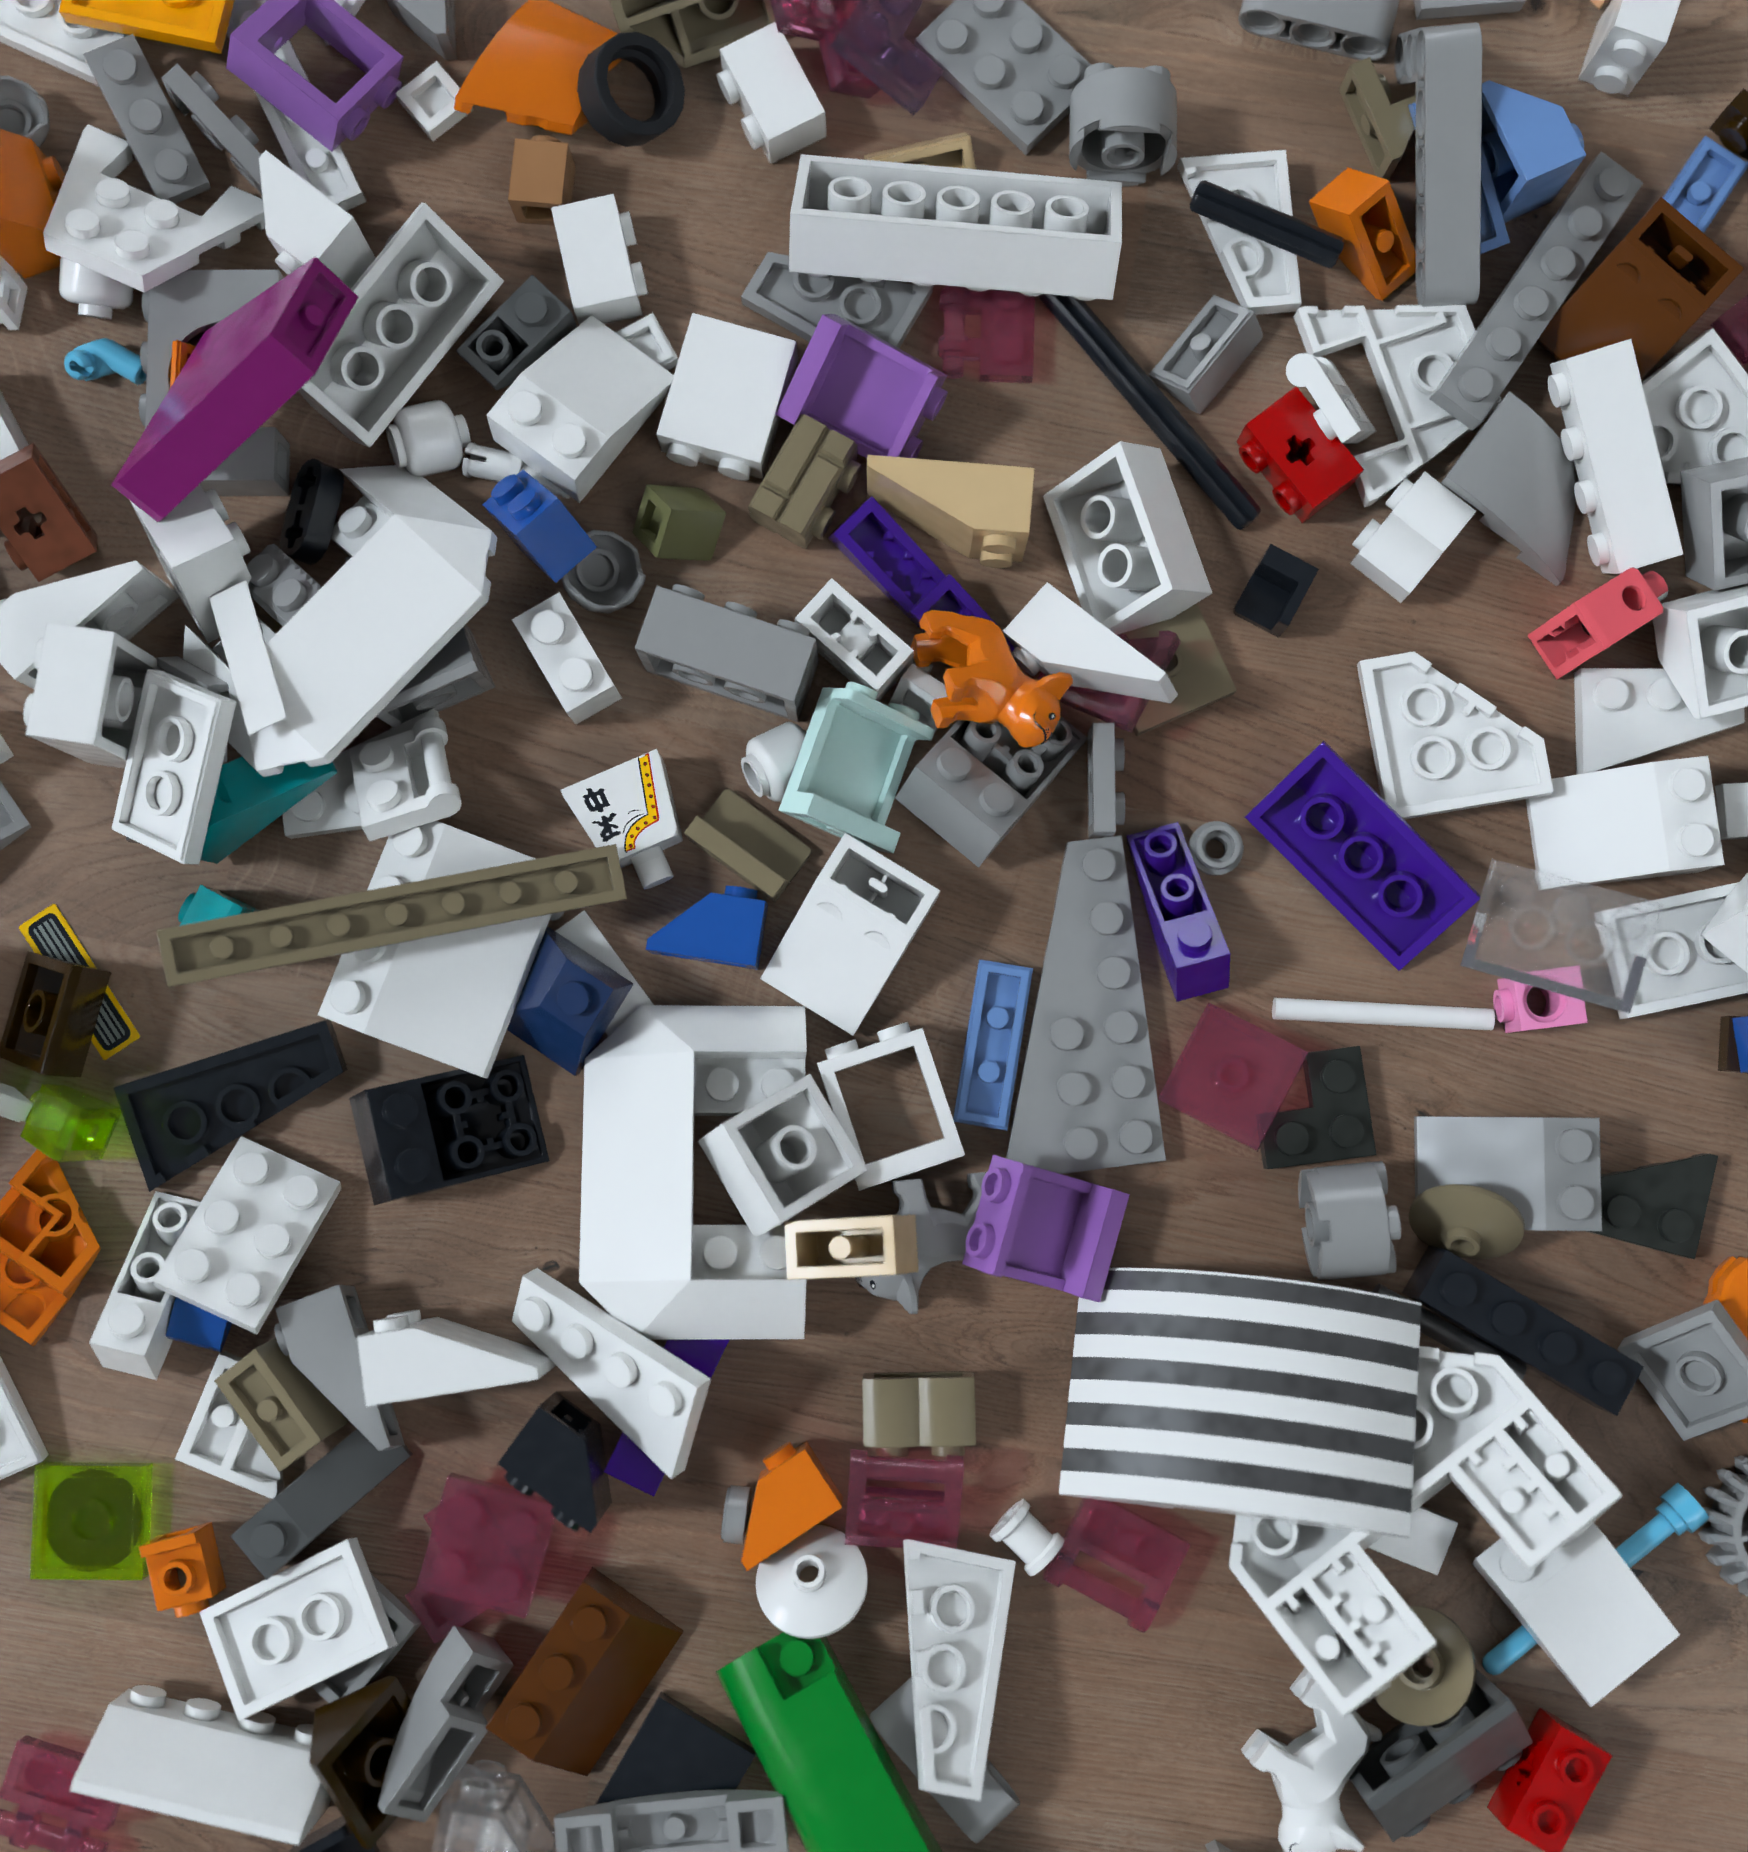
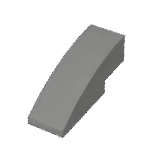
M453 1625L422 1678L399 1730L378 1802V1807L382 1813L425 1823L488 1732L485 1728L488 1721L481 1712L514 1665L493 1637Z

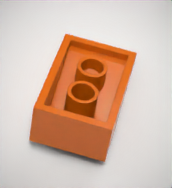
M0 128V255L25 279L60 267L61 256L46 250L43 232L64 181L65 174L55 156L47 157L32 139Z

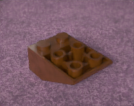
M1661 197L1553 316L1536 342L1554 358L1561 361L1631 339L1642 379L1744 270V267Z

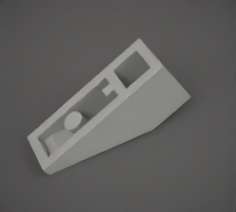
M339 1284L275 1308L279 1323L275 1325L274 1330L282 1353L286 1356L290 1355L291 1362L379 1451L404 1446L405 1443L392 1403L366 1407L357 1337L369 1332L355 1287Z

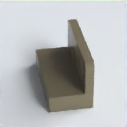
M725 789L720 794L703 819L696 816L684 832L689 841L774 903H776L811 855L810 847L730 789Z
M276 1338L252 1350L214 1380L279 1472L289 1467L321 1441L348 1423V1419L291 1362L290 1355L286 1356L282 1353Z

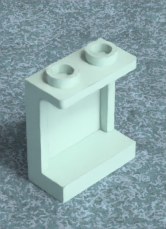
M847 682L845 688L823 687L778 811L839 838H842L847 833L873 850L894 853L901 833L885 826L915 741L932 740L935 729L919 722L920 713L912 708L896 703H890L887 706L876 701L878 692L862 684Z

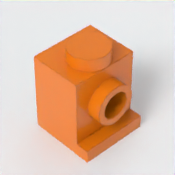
M212 1522L158 1535L139 1546L141 1558H146L157 1612L174 1608L176 1618L199 1613L210 1607L209 1598L214 1597L226 1588ZM177 1568L182 1569L186 1574L184 1586H180Z

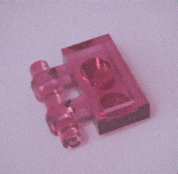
M945 285V288L939 293V309L944 312V335L938 338V356L943 359L942 372L947 375L946 378H962L964 376V361H979V382L1032 383L1035 296H1027L1015 291L993 289L975 292L969 291L966 287ZM965 315H981L980 338H969L965 335Z
M25 1735L16 1742L0 1791L1 1799L20 1805L17 1813L0 1809V1835L9 1837L10 1845L25 1850L34 1845L52 1852H107L108 1842L90 1837L89 1827L105 1832L109 1830L115 1823L121 1803L71 1792L70 1788L73 1778L85 1754ZM41 1812L67 1819L66 1828L42 1822Z

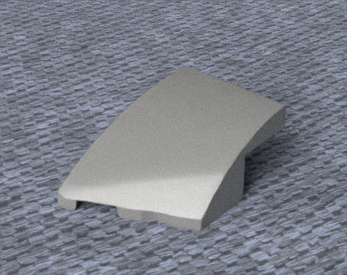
M1509 391L1442 480L1441 484L1481 511L1483 515L1479 521L1521 551L1516 557L1555 586L1562 582L1565 577L1576 505L1574 485L1576 482H1579L1574 460L1569 461L1567 459L1561 439L1554 430L1526 403Z

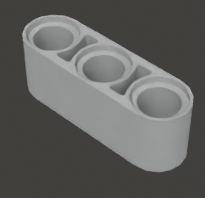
M1243 0L1238 22L1243 29L1258 36L1356 60L1370 57L1372 61H1376L1387 54L1399 0Z
M911 1676L869 1716L882 1738L918 1779ZM988 1759L986 1761L981 1801L929 1792L968 1838L975 1843H979L1020 1805V1801L1011 1786Z

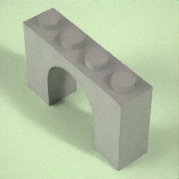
M186 270L147 292H143L142 311L146 322H148V339L142 342L140 348L141 365L146 374V394L140 395L139 415L145 429L170 390L172 341L179 340L197 346L205 331L283 279L284 276L279 270ZM259 427L199 485L204 492L214 489L218 496H289L290 444L275 427Z

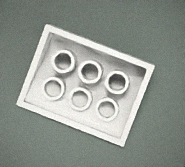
M433 821L389 835L368 890L533 860L535 858L447 824ZM552 914L342 954L318 1016L488 1079Z

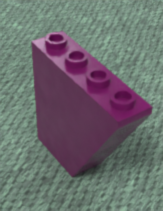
M315 256L205 331L111 486L156 522L164 519L316 374L359 297Z

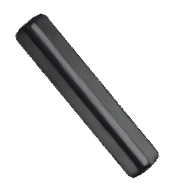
M1206 180L1200 181L1190 202L1192 212L1327 268H1333L1344 247L1345 240L1339 235Z

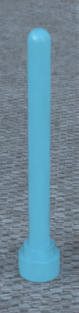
M1676 1483L1660 1496L1662 1503L1655 1508L1658 1514L1615 1548L1629 1568L1634 1566L1674 1532L1678 1536L1686 1530L1694 1533L1709 1519L1702 1506L1679 1483ZM1521 1625L1485 1654L1482 1660L1483 1668L1491 1675H1499L1538 1643Z

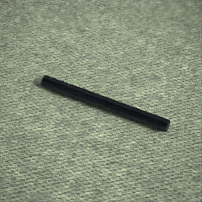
M1039 295L1040 300L1232 525L1238 530H1242L1250 525L1261 512L1260 506L1084 301L1072 296Z

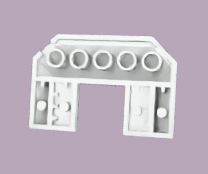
M396 465L340 469L364 495L353 507L342 514L339 521L334 525L331 539L351 558L276 634L258 618L287 716L286 719L248 735L222 641L212 649L185 625L183 659L228 683V692H220V695L237 702L228 742L263 777L283 773L284 765L305 762L310 767L331 763L489 600L491 582L485 574L488 557L495 555L497 536L492 530L423 476L412 475L405 467L398 468Z
M641 1005L585 1058L579 1283L612 1317L649 1340L804 1339L806 1279L787 1280L785 1225H777L757 1238H754L747 1225H693L695 1116H736L805 1077V1058L807 1054L805 1006Z
M1419 1346L1411 1513L1453 1481L1526 1569L1531 1571L1568 1540L1573 1542L1622 1497L1621 1492L1499 1355L1476 1352L1475 1355L1439 1351L1440 1348ZM1235 1515L1233 1543H1231L1229 1561L1230 1570L1343 1718L1390 1688L1393 1679L1437 1645V1641L1364 1552L1365 1549L1383 1535Z

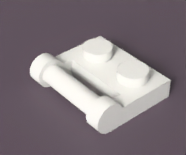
M1299 353L1288 361L1286 366L1288 380L1295 386L1308 389L1320 408L1313 413V416L1330 441L1338 437L1341 443L1358 444L1376 432L1341 374L1329 359L1315 357L1308 353Z
M432 716L424 717L414 724L412 730L349 749L361 826L369 842L452 816L460 810L462 806L459 788L451 782L444 747L447 744L448 735L446 725L442 719ZM424 755L430 787L427 789L426 795L418 797L411 759Z

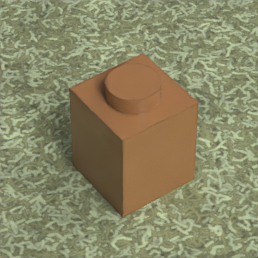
M537 135L532 137L531 140L515 138L508 201L517 223L555 226L551 207L572 203L576 166L568 143L561 142L557 138L547 135Z

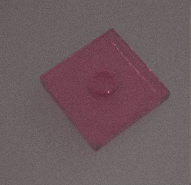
M1208 1002L1158 1100L1258 1152L1308 1057V1052Z

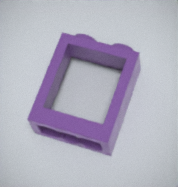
M267 0L230 34L226 68L332 152L346 138L351 141L355 140L363 132L369 122L370 114L378 106L386 109L396 99V92L402 87V82L398 80L404 56L334 0ZM304 25L366 73L337 103L333 102L274 54Z

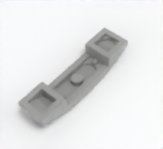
M729 1789L655 1794L591 1805L556 1814L554 1817L557 1852H789L783 1794L774 1791Z

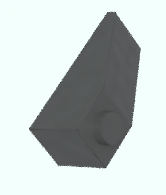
M356 1429L231 1535V1538L267 1580L293 1560L411 1457L413 1453L406 1445L396 1449L379 1451Z

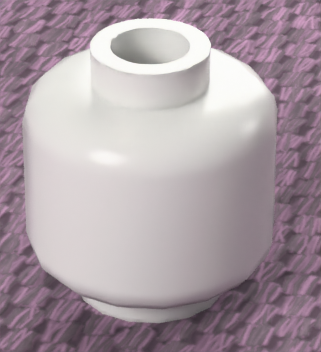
M61 257L60 295L69 302L79 304L78 315L112 319V309H125L132 304V287Z
M441 400L403 407L394 417L393 424L386 427L390 451L398 468L405 467L409 473L415 476L425 477L458 468L463 459L462 448L467 447V444L471 442L464 416L462 414L454 416L450 407Z
M786 722L748 741L746 756L741 758V767L747 783L757 796L762 797L765 795L774 802L782 801L806 732L797 724Z

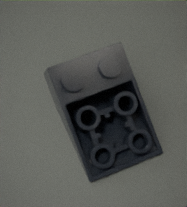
M524 1055L494 1061L488 1079L458 1069L366 1089L349 1098L374 1205L550 1161Z

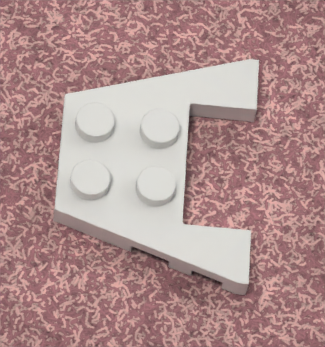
M88 124L82 132L43 235L47 251L145 293L199 264V254L215 246L226 250L241 242L240 233L254 225L260 230L265 229L263 199L230 186L203 216H199L176 206L169 200L157 198L129 186L120 179H116L133 161L132 150L128 142Z
M1397 305L1395 309L1366 310L1365 306H1344L1342 310H1318V306H1304L1297 309L1293 317L1308 354L1321 357L1357 344L1363 345L1397 435V442L1354 456L1364 469L1355 481L1364 507L1374 504L1399 485L1405 478L1411 476L1471 430L1429 399L1475 332L1466 305L1422 307V305ZM1500 396L1484 419L1490 416L1501 402Z

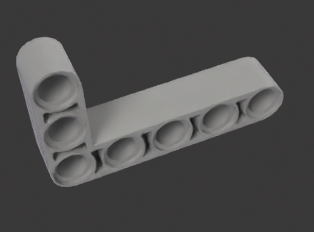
M1477 22L1421 27L1400 33L1397 36L1395 48V72L1398 84L1416 83L1417 302L1422 307L1472 305L1477 303L1480 290L1481 28Z

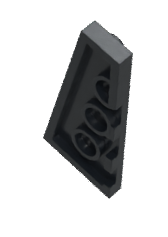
M325 1019L114 1087V1091L150 1192L348 1069L332 1022Z

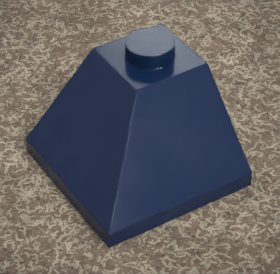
M547 926L507 1030L574 1076H577L584 1067L585 1058L594 1051L634 984Z

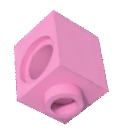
M1579 968L1497 979L1499 990L1494 991L1493 1007L1497 1020L1500 1023L1504 1022L1505 1033L1588 1023ZM1532 987L1539 989L1545 996L1546 1007L1540 1016L1533 1014L1527 1005V995Z

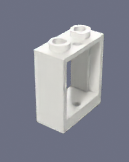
M908 1022L877 1032L880 1042L859 1049L856 1039L827 1048L825 1053L828 1060L817 1063L833 1113L868 1170L855 1178L859 1191L965 1155L923 1028L911 1031ZM913 1047L944 1138L865 1164L835 1072Z

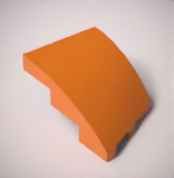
M528 0L508 19L480 55L455 96L454 109L470 114L473 105L504 111L509 123L524 126L533 125L548 131L573 135L588 122L587 117L582 111L577 92L579 70L588 54L618 33L549 0ZM616 59L610 63L608 72L623 59Z
M44 1142L9 1182L10 1190L0 1200V1324L33 1347L70 1300L101 1250L52 1149Z

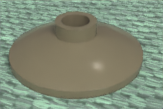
M1448 1184L1427 1189L1413 1200L1409 1211L1410 1226L1420 1240L1428 1246L1446 1249L1464 1259H1491L1506 1255L1519 1246L1524 1236V1219L1515 1205L1503 1196L1477 1186Z
M1409 1606L1437 1641V1645L1425 1654L1433 1661V1672L1429 1677H1423L1418 1670L1419 1660H1417L1391 1681L1390 1688L1374 1697V1699L1383 1710L1401 1722L1415 1726H1433L1453 1718L1468 1702L1476 1679L1475 1657L1465 1633L1452 1619L1434 1609Z

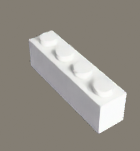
M1628 339L1551 363L1552 375L1548 377V391L1556 408L1561 407L1566 429L1561 431L1562 447L1569 461L1574 460L1579 482H1576L1574 485V494L1580 511L1588 515L1592 534L1587 538V545L1593 563L1601 567L1602 573L1621 574L1631 567L1637 569L1683 555L1632 340Z

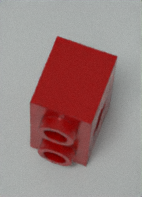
M1295 386L1248 422L1236 442L1240 446L1239 454L1246 466L1256 474L1261 472L1274 488L1272 490L1273 497L1280 508L1289 515L1295 514L1303 524L1350 488L1364 469L1338 437L1331 441L1326 437L1313 416V413L1316 411L1298 387ZM1299 454L1304 462L1297 460L1291 463L1286 456L1292 458Z
M1540 1707L1527 1730L1533 1743L1522 1750V1757L1506 1770L1487 1808L1507 1830L1544 1852H1562L1612 1755L1589 1735Z

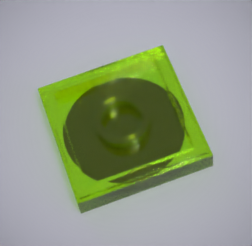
M41 1462L35 1465L30 1579L143 1580L148 1577L149 1572L146 1558H141L139 1546L150 1540L153 1463Z

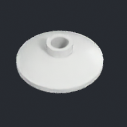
M815 1525L760 1562L756 1574L757 1598L765 1616L782 1632L803 1639L826 1637L844 1628L854 1619L862 1607L868 1587L866 1563L857 1545L843 1532L824 1525ZM814 1566L818 1568L819 1574L814 1581L805 1583L799 1580L800 1572L805 1567Z

